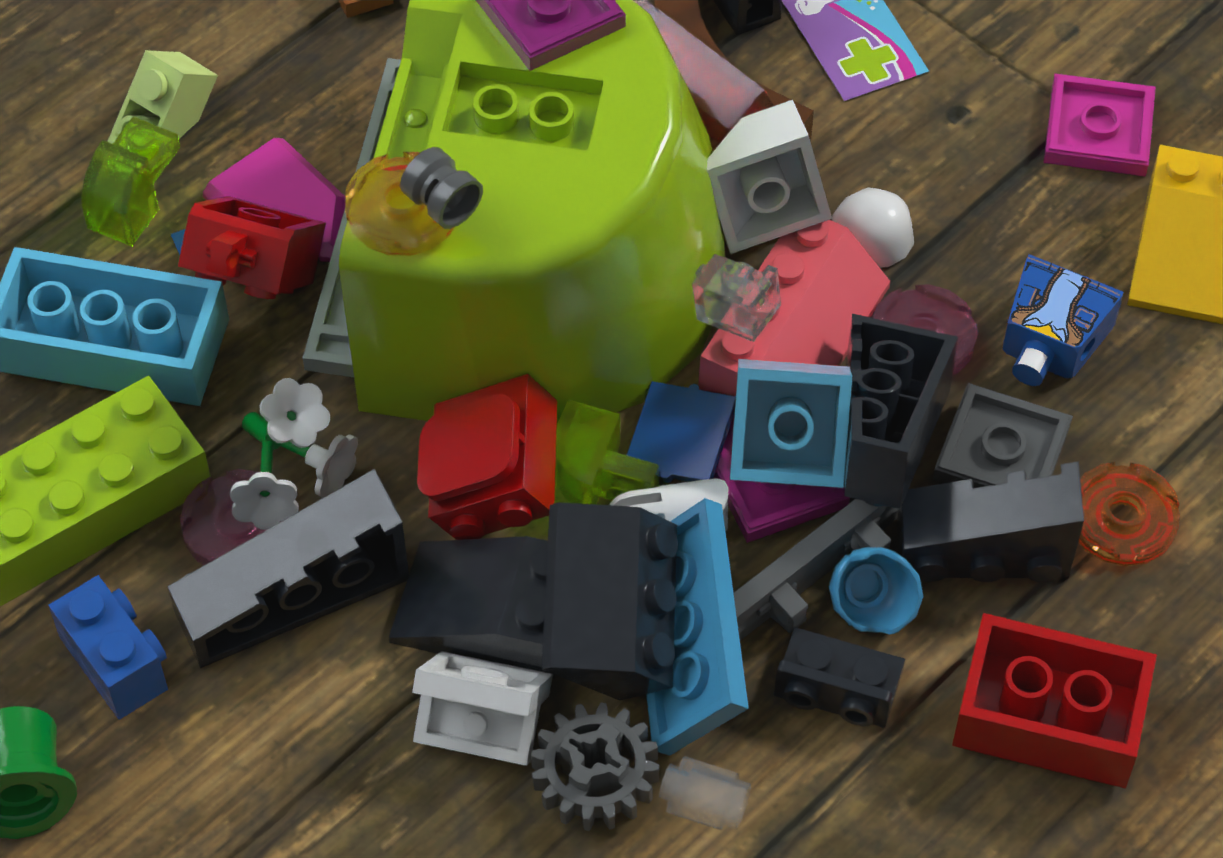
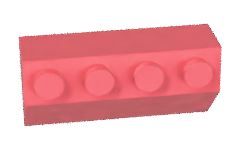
M827 220L781 236L701 354L698 383L700 390L736 396L738 359L841 365L848 352L852 314L871 317L890 287L888 277L848 227Z

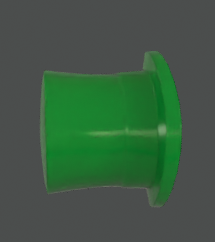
M13 706L0 709V838L19 839L34 836L51 828L69 812L77 797L76 781L73 775L57 765V725L48 713L36 708Z

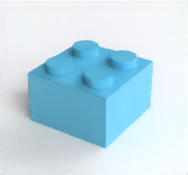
M738 359L730 480L843 488L852 386L850 367Z

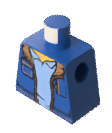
M1029 254L1011 309L1002 348L1006 354L1017 358L1012 368V373L1016 379L1026 385L1038 386L1042 383L1048 371L1064 378L1074 377L1115 326L1124 292Z

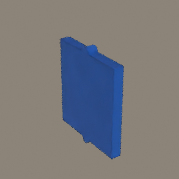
M652 381L623 464L625 469L661 476L666 483L671 482L673 479L687 482L713 479L734 416L736 396L700 390L697 384H692L687 388Z

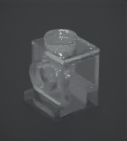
M714 254L707 265L702 264L695 272L692 287L697 320L754 342L781 306L778 268L767 265L764 271L761 272L747 263L735 262Z

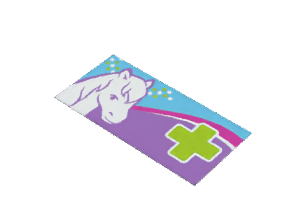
M782 0L844 101L929 72L884 0Z

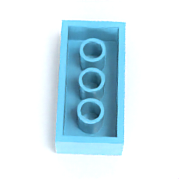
M14 247L0 282V372L115 392L149 375L168 401L200 406L229 322L222 282Z

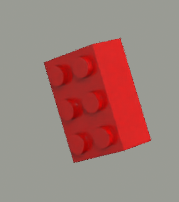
M983 613L952 746L1126 789L1138 754L1157 654Z

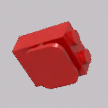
M529 374L436 403L434 405V415L422 428L419 439L417 485L419 490L429 498L428 518L455 540L480 539L483 535L510 527H522L533 520L549 516L550 505L554 504L557 400Z

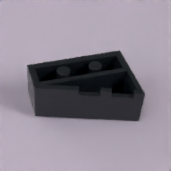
M1079 461L1061 464V474L1029 480H1027L1024 470L1007 473L1008 483L974 488L972 479L908 489L897 514L898 554L911 564L919 574L920 580L925 582H935L944 578H973L980 582H993L1001 578H1029L1035 582H1051L1058 578H1069L1084 524Z

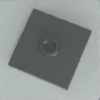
M968 383L934 469L933 480L950 483L972 479L974 488L1008 483L1007 473L1025 470L1027 480L1053 476L1073 416Z

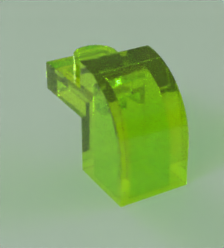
M133 116L113 144L104 140L101 141L89 163L82 188V208L88 229L131 247L135 244L159 210L154 183L180 149L178 134Z
M568 399L556 429L555 477L561 493L570 503L596 505L599 497L612 502L618 495L625 492L659 486L658 464L617 453L620 446L619 413Z

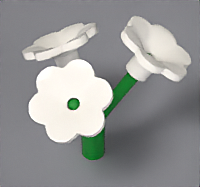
M284 378L276 383L273 394H269L262 399L260 403L261 415L256 412H250L244 416L242 420L243 429L262 443L260 472L253 474L249 481L236 482L231 488L230 497L234 502L232 514L238 521L253 522L257 528L268 530L280 521H284L298 513L299 506L295 500L297 497V487L291 481L277 480L272 474L273 450L279 447L304 457L307 465L316 468L317 481L314 490L318 496L326 497L342 488L345 479L353 472L356 464L354 453L358 446V439L352 435H347L346 437L338 435L333 439L328 450L313 444L316 440L317 432L324 430L330 422V413L321 404L323 395L318 386L312 383L299 385L294 379Z

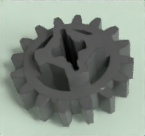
M606 703L599 704L596 715H588L584 706L579 704L576 705L575 719L569 721L565 716L558 713L554 716L556 732L553 733L541 729L538 733L541 749L532 750L531 752L532 768L536 769L532 773L533 787L535 791H544L542 793V803L546 810L553 809L558 805L561 806L560 819L563 824L566 825L577 815L582 817L583 827L586 831L591 830L595 818H603L609 830L614 829L616 814L622 812L626 817L633 820L637 817V804L635 800L645 803L652 801L653 789L649 783L659 782V764L654 762L658 760V746L656 742H646L648 739V726L644 722L632 728L629 727L630 711L625 708L613 718L608 716ZM623 747L631 754L635 763L634 769L629 767V760L621 756ZM557 764L561 765L562 772L569 776L567 786L562 783L557 775Z

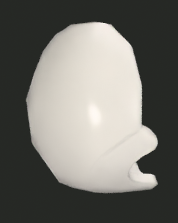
M869 187L846 197L832 215V221L848 227L880 268L890 267L906 258L914 245L912 222L908 206L898 195L892 192Z

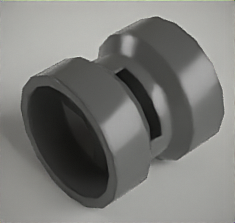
M431 147L418 154L408 164L400 182L401 191L416 205H426L428 215L444 229H452L466 221L476 210L483 195V185L469 172L457 171L455 161L439 147Z

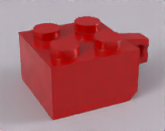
M231 196L196 202L188 214L178 267L195 271L194 277L221 281L222 285H226L227 280L245 285L244 293L254 297L276 299L277 294H292L294 289L313 284L326 222Z

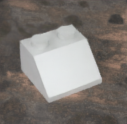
M793 100L742 117L708 157L707 172L711 180L718 216L730 254L832 219L809 135Z

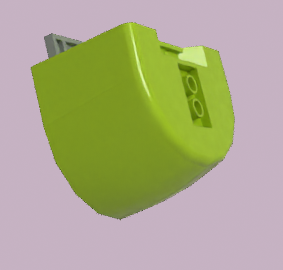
M476 0L409 1L402 59L388 58L303 354L304 370L354 377L359 411L428 421L434 415V405L436 403L529 374L557 400V429H573L645 402L652 381L666 384L701 353L727 295L724 233L717 212L711 180L707 172L708 157L713 151L709 135L687 84L652 15L633 0H615L626 14V27L529 71ZM431 147L441 148L455 161L457 171L469 172L483 185V195L476 210L466 221L457 227L448 229L445 234L442 231L443 227L428 215L426 205H416L401 191L400 182L403 173H383L393 169L407 168L408 164L418 154ZM385 249L407 250V251H403V252H402V251H390V250H385Z

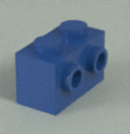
M97 575L48 605L61 641L118 720L168 690L161 662L167 659L166 653L150 629L141 633L132 620L137 618V615L121 589L118 588L111 593L100 576Z

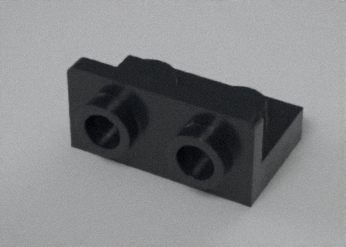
M794 627L784 660L779 662L776 671L774 696L783 698L788 704L799 709L812 710L817 708L838 714L845 721L854 725H876L886 728L904 670L905 659Z

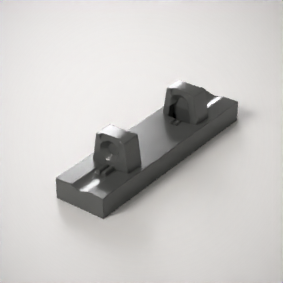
M855 499L734 592V601L740 641L770 617L788 633H792L794 627L798 628L807 620L808 604L800 597V594L831 571L845 555L851 554L853 550L864 547H883L889 549L891 539L882 530L897 519L898 509L889 506H873L863 500Z

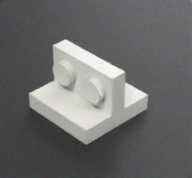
M441 651L416 669L412 693L421 694L413 742L527 766L531 761L540 706L549 697L553 674Z

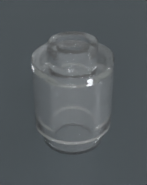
M684 756L679 766L669 764L661 784L659 798L668 800L666 812L718 830H722L724 825L738 829L749 800L751 783L739 780V773Z

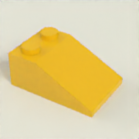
M1165 145L1159 146L1149 185L1127 305L1223 324L1222 156Z

